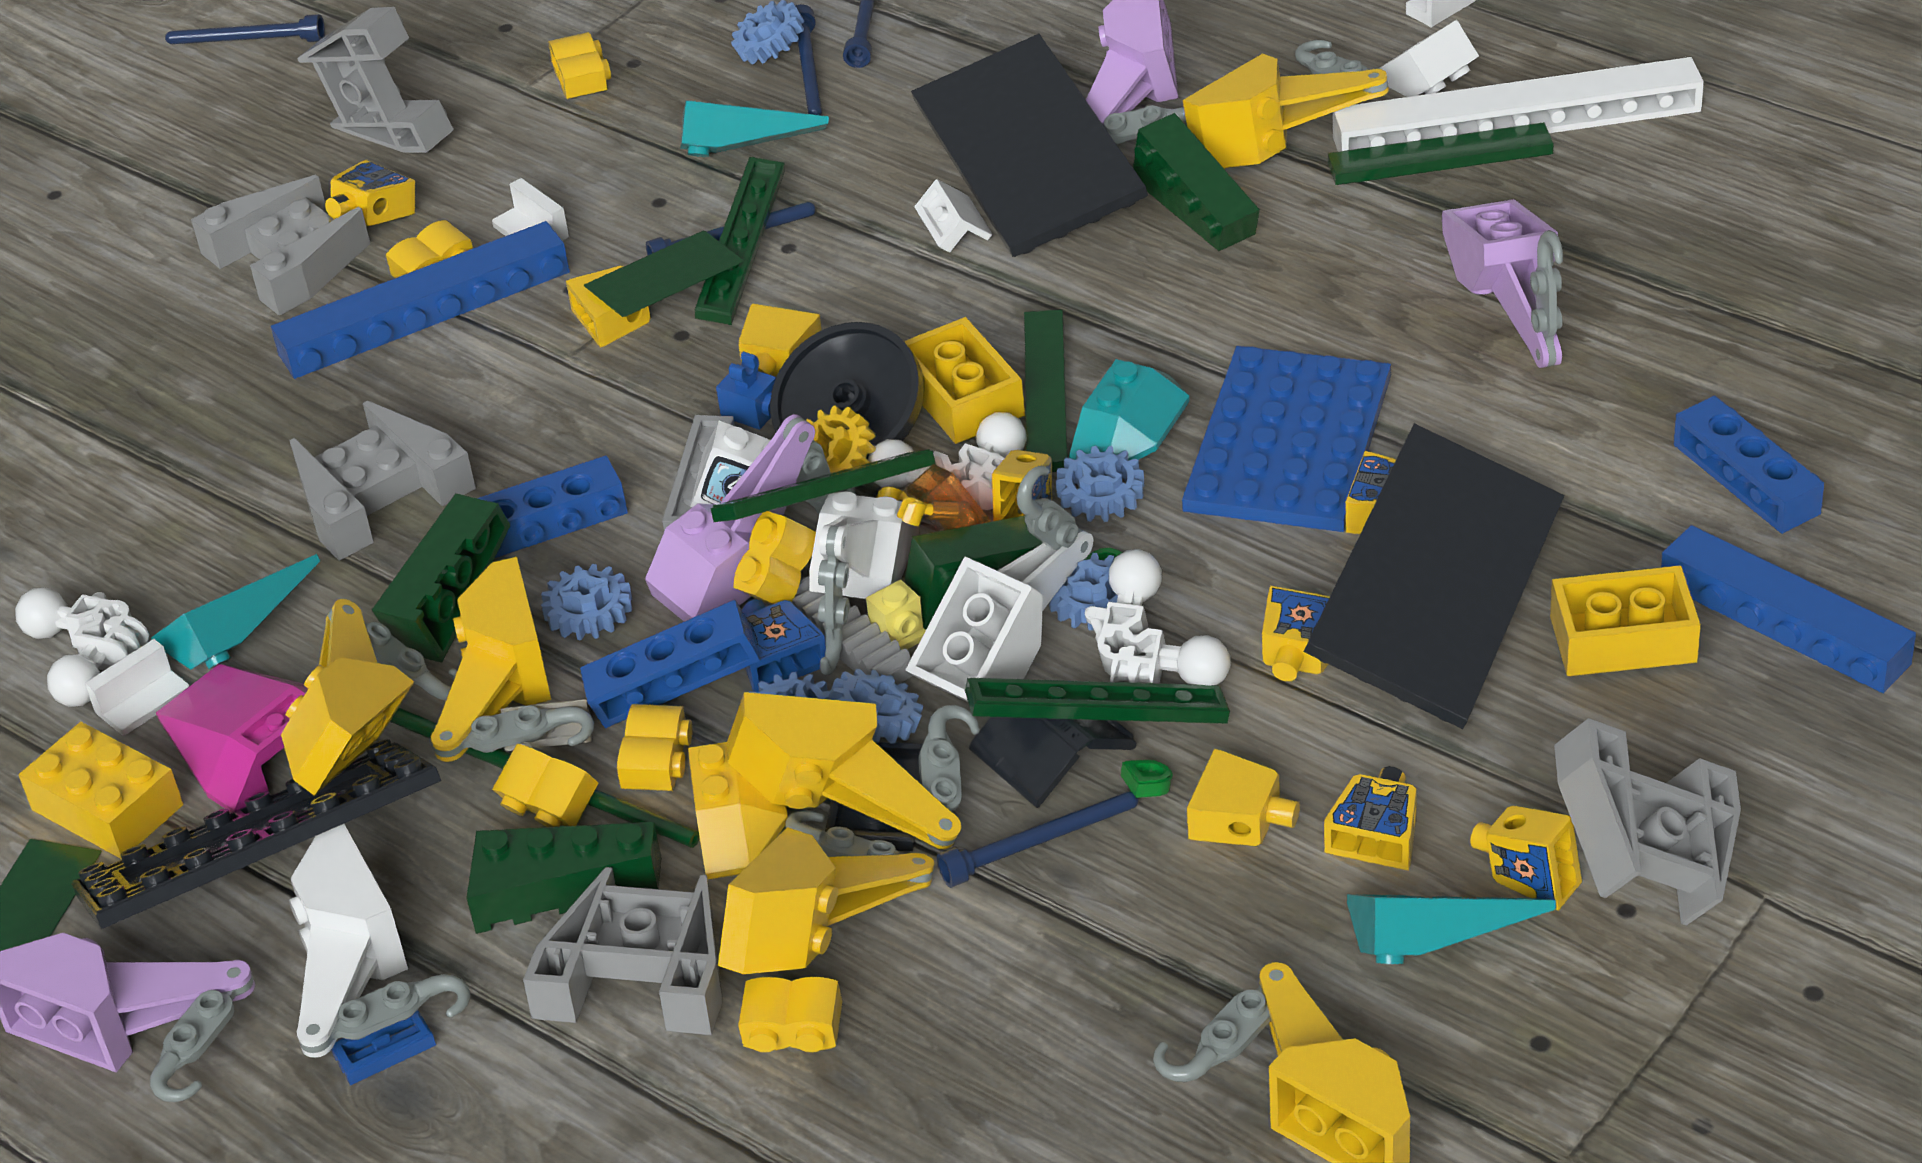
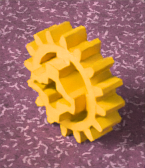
M832 406L830 415L819 410L817 421L813 422L806 419L815 428L813 440L821 445L830 473L870 463L866 459V455L876 451V447L869 442L875 437V433L868 428V421L860 414H856L849 407L842 411L837 406Z

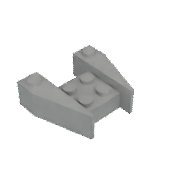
M378 7L366 10L323 37L297 59L299 63H313L339 115L330 123L332 128L403 153H427L450 134L453 128L447 117V112L439 100H403L398 86L394 83L388 71L384 58L409 39L403 26V21L395 7Z
M317 175L223 202L206 209L204 213L191 219L201 254L219 269L249 253L260 259L250 265L258 297L262 303L279 316L311 299L370 244L362 208L358 206L336 219L331 218L326 213L325 200Z
M370 401L363 403L369 429L333 448L327 449L315 457L295 438L289 440L319 541L339 561L374 543L367 516L421 487L441 506L448 504L455 493L465 495L476 489L468 453L447 433Z
M1589 718L1554 745L1558 785L1600 897L1607 898L1636 876L1677 889L1681 924L1686 926L1723 901L1741 812L1736 771L1699 758L1667 783L1630 771L1626 731Z
M605 867L535 948L523 978L531 1018L576 1023L593 977L662 983L659 995L666 1031L712 1035L723 999L714 917L707 875H700L694 892L616 886L613 869Z

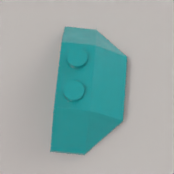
M1115 359L1082 406L1069 458L1076 460V451L1078 450L1083 451L1085 454H1090L1092 446H1097L1099 452H1105L1109 446H1112L1116 455L1127 451L1129 460H1139L1155 452L1190 402L1189 394L1167 373L1132 362Z

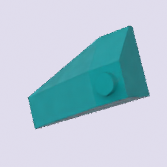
M686 101L682 116L680 149L688 150V155L709 157V152L717 153L825 130L828 125L829 116Z
M315 554L184 613L152 636L151 640L155 639L164 646L165 653L190 670L204 663L208 669H212L218 664L231 659L228 651L242 643L320 562V559Z
M1347 894V905L1359 950L1362 953L1376 955V963L1404 964V955H1422L1556 910V900L1541 898L1476 897V899H1469V897L1451 896L1425 898L1407 895Z

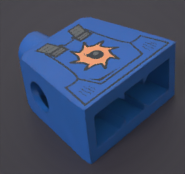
M754 599L744 605L742 612L752 627L761 660L745 667L753 692H760L758 683L761 681L769 685L773 684L774 675L778 674L782 680H787L791 672H796L797 678L820 669V660L825 657L826 650L824 634L791 601L783 600L766 606L762 600Z

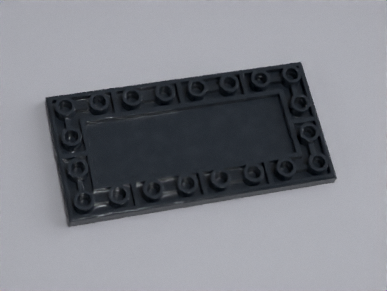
M1039 33L911 91L915 103L1012 257L1030 253L1044 243L1065 237L1069 232L1088 223L1098 222L1102 217L1121 208L1130 207L1148 196L1146 186Z
M1414 423L1303 652L1358 678L1362 682L1377 687L1403 702L1414 705L1442 721L1463 729L1470 717L1565 495Z
M390 739L381 740L366 748V755L352 762L315 796L292 778L285 783L287 789L270 795L269 791L255 794L244 801L245 807L231 813L228 809L213 812L204 817L205 824L188 831V828L184 826L171 830L162 836L164 842L148 849L145 844L129 848L120 854L122 860L106 867L103 862L92 864L78 872L80 878L73 880L71 884L79 901L99 927L103 929L441 781L436 766L400 744L391 743Z

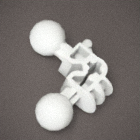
M995 412L986 417L979 425L976 434L978 447L965 443L958 452L959 463L951 465L948 455L934 451L936 465L952 472L956 478L932 465L874 481V483L881 487L889 486L897 489L909 483L916 484L917 487L913 493L934 494V504L932 505L958 506V516H969L976 513L979 509H993L992 473L1010 451H1023L1027 439L1026 430L1021 420L1014 415L1005 412ZM886 439L875 446L876 451L869 454L868 460L874 462L903 453L913 452V449L901 440Z
M1140 549L1126 550L1115 557L1109 568V584L1118 596L1117 603L1108 602L1107 608L1090 606L1085 610L1086 621L1092 625L1096 633L1095 639L1098 643L1102 665L1105 672L1111 676L1110 682L1129 681V683L1160 684L1162 670L1178 672L1180 677L1187 684L1210 686L1222 683L1230 670L1231 656L1219 639L1209 635H1200L1184 642L1182 647L1166 645L1163 630L1148 628L1142 602L1154 596L1161 585L1162 569L1158 561L1150 553Z
M33 588L21 596L15 608L17 624L23 633L35 639L51 638L63 629L69 631L73 648H77L79 654L63 656L52 664L47 675L49 692L55 701L68 707L84 706L90 702L85 683L100 674L99 670H106L149 641L147 628L140 621L131 617L129 606L120 600L106 599V595L102 592H97L92 596L81 595L72 608H70L60 593L49 588Z

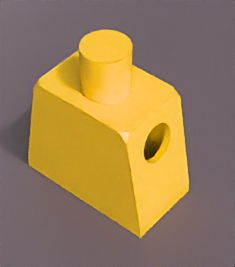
M617 266L566 280L571 310L600 348L642 327L651 319L649 306L626 317H622L584 287V284L624 266Z
M752 303L739 338L740 358L743 351L756 355L759 360L758 371L777 377L781 367L791 353L806 339L822 330L820 314Z
M1214 749L1187 806L1188 839L1258 846L1262 844L1271 823L1290 828L1295 827L1299 817L1300 803L1280 798L1279 774L1275 770L1222 750Z

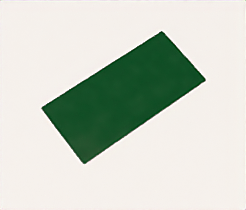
M703 230L584 284V287L620 316L626 317L743 263L744 260Z
M30 839L0 885V951L50 937L76 895L71 883H73V880L80 878L78 874L80 870L95 864L102 851Z

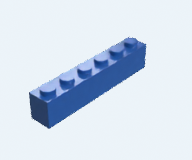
M1693 525L1686 529L1662 552L1661 568L1682 566L1692 600L1883 694L1912 664L1916 632Z

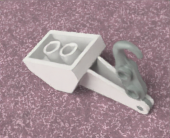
M1041 465L1032 468L1022 479L1017 492V505L1020 511L1025 514V523L1028 530L1042 541L1043 544L998 571L968 557H964L905 670L916 678L968 702L965 693L967 678L1024 679L1041 647L1042 611L1065 583L1067 577L1077 568V563L1083 561L1092 549V534L1079 529L1071 514L1047 498L1032 499V490L1036 480L1042 475L1047 476L1050 472L1047 467Z
M843 491L828 494L819 513L809 572L810 591L825 593V596L821 597L818 610L819 621L825 622L826 650L825 657L820 660V669L824 675H831L840 657L842 624H846L849 614V600L843 599V596L866 599V597L900 580L908 564L912 536L919 535V526L905 523L901 518L897 517L902 501H897L892 497L873 498L857 496L852 492Z
M345 824L315 836L291 877L296 897L289 899L291 909L298 924H305V928L298 930L307 951L301 1010L296 1031L302 1052L309 1057L324 1056L331 1051L337 1038L362 1039L380 1029L410 1018L430 997L446 991L457 994L456 1003L447 1009L446 1015L454 1017L461 1013L469 1003L470 990L463 979L454 975L441 974L423 981L408 983L395 981L360 997L370 978L384 980L408 970L391 908Z

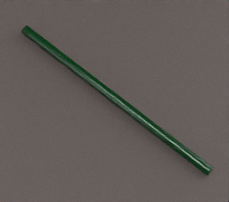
M399 707L390 720L393 724L431 739V735L437 723ZM469 747L465 754L501 769L504 768L511 755L501 749L485 753ZM595 789L587 804L631 823L654 822L657 834L690 848H694L700 839L699 832L597 789Z

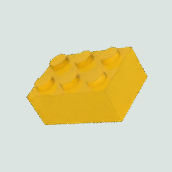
M966 317L904 341L914 353L922 370L924 380L922 406L955 444L976 436L980 423L995 412L1010 413L1017 418L1025 416L1022 379Z
M1682 566L1552 579L1550 618L1567 676L1697 663L1701 624Z
M81 721L18 774L32 811L122 859L120 856L122 852L143 842L184 805L171 768Z

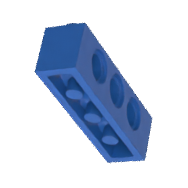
M1715 395L1676 414L1674 446L1781 534L1821 514L1824 482Z
M607 455L477 498L498 503L511 525L495 558L628 513L622 482Z
M732 600L580 667L587 702L606 729L626 720L632 704H663L761 660L752 627L736 600Z

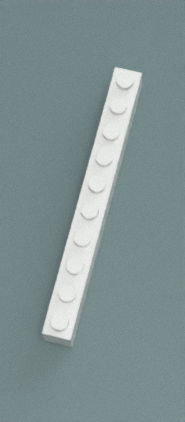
M1692 57L1355 104L1333 112V139L1337 151L1340 152L1545 122L1549 133L1696 113L1701 112L1704 81Z

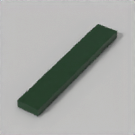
M1545 122L1333 152L1328 153V165L1335 185L1551 155L1553 154L1554 143Z
M749 157L719 240L724 246L742 258L744 262L705 280L694 309L695 319L732 325L785 173L784 162Z
M1063 310L1024 312L1026 449L1028 452L1048 454L1052 459V472H1057V469L1064 468V459L1067 458Z
M930 449L907 452L713 505V508H710L713 522L741 519L936 465L934 454Z
M967 678L965 693L972 716L1227 724L1230 709L1219 685Z

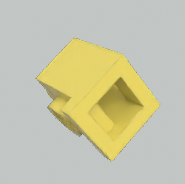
M901 579L866 597L870 623L876 622L881 633L886 631L891 642L896 639L901 650L905 648L908 650L920 643L926 631L923 628L920 597Z

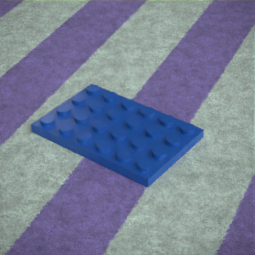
M1236 346L1182 498L1183 512L1344 532L1346 527V499L1364 452L1369 451L1391 378V364L1371 360L1304 354L1294 351Z

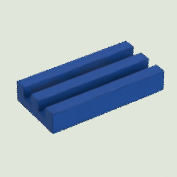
M417 1010L410 1018L380 1029L362 1039L351 1040L342 1038L335 1042L331 1051L351 1086L436 1046L432 1032Z

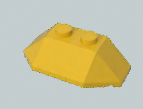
M727 742L688 748L696 817L707 880L739 875L777 838L785 827V822L788 818L786 805L772 804L728 763Z

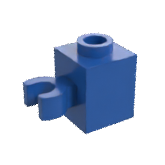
M743 351L741 353L742 364L736 365L731 363L729 374L716 386L721 416H733L735 422L760 430L771 418L770 401L776 377L758 371V357Z

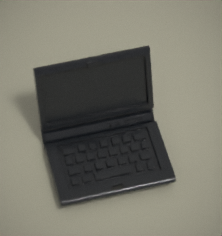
M990 717L972 740L969 750L1032 805L1039 808L1079 759L1078 751L1086 746L1089 749L1133 750L1136 748V741L1133 740V734L1116 720Z

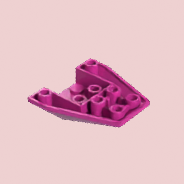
M218 664L158 710L156 715L207 797L223 808L228 809L229 812H234L246 806L244 801L247 798L260 792L268 791L261 765L284 748L281 733L290 720L285 714L300 695L304 696L308 688L304 686V683Z

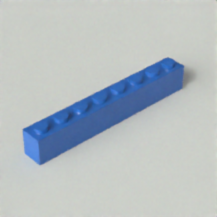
M544 221L271 325L278 355L292 377L296 379L570 273L564 242L548 222Z

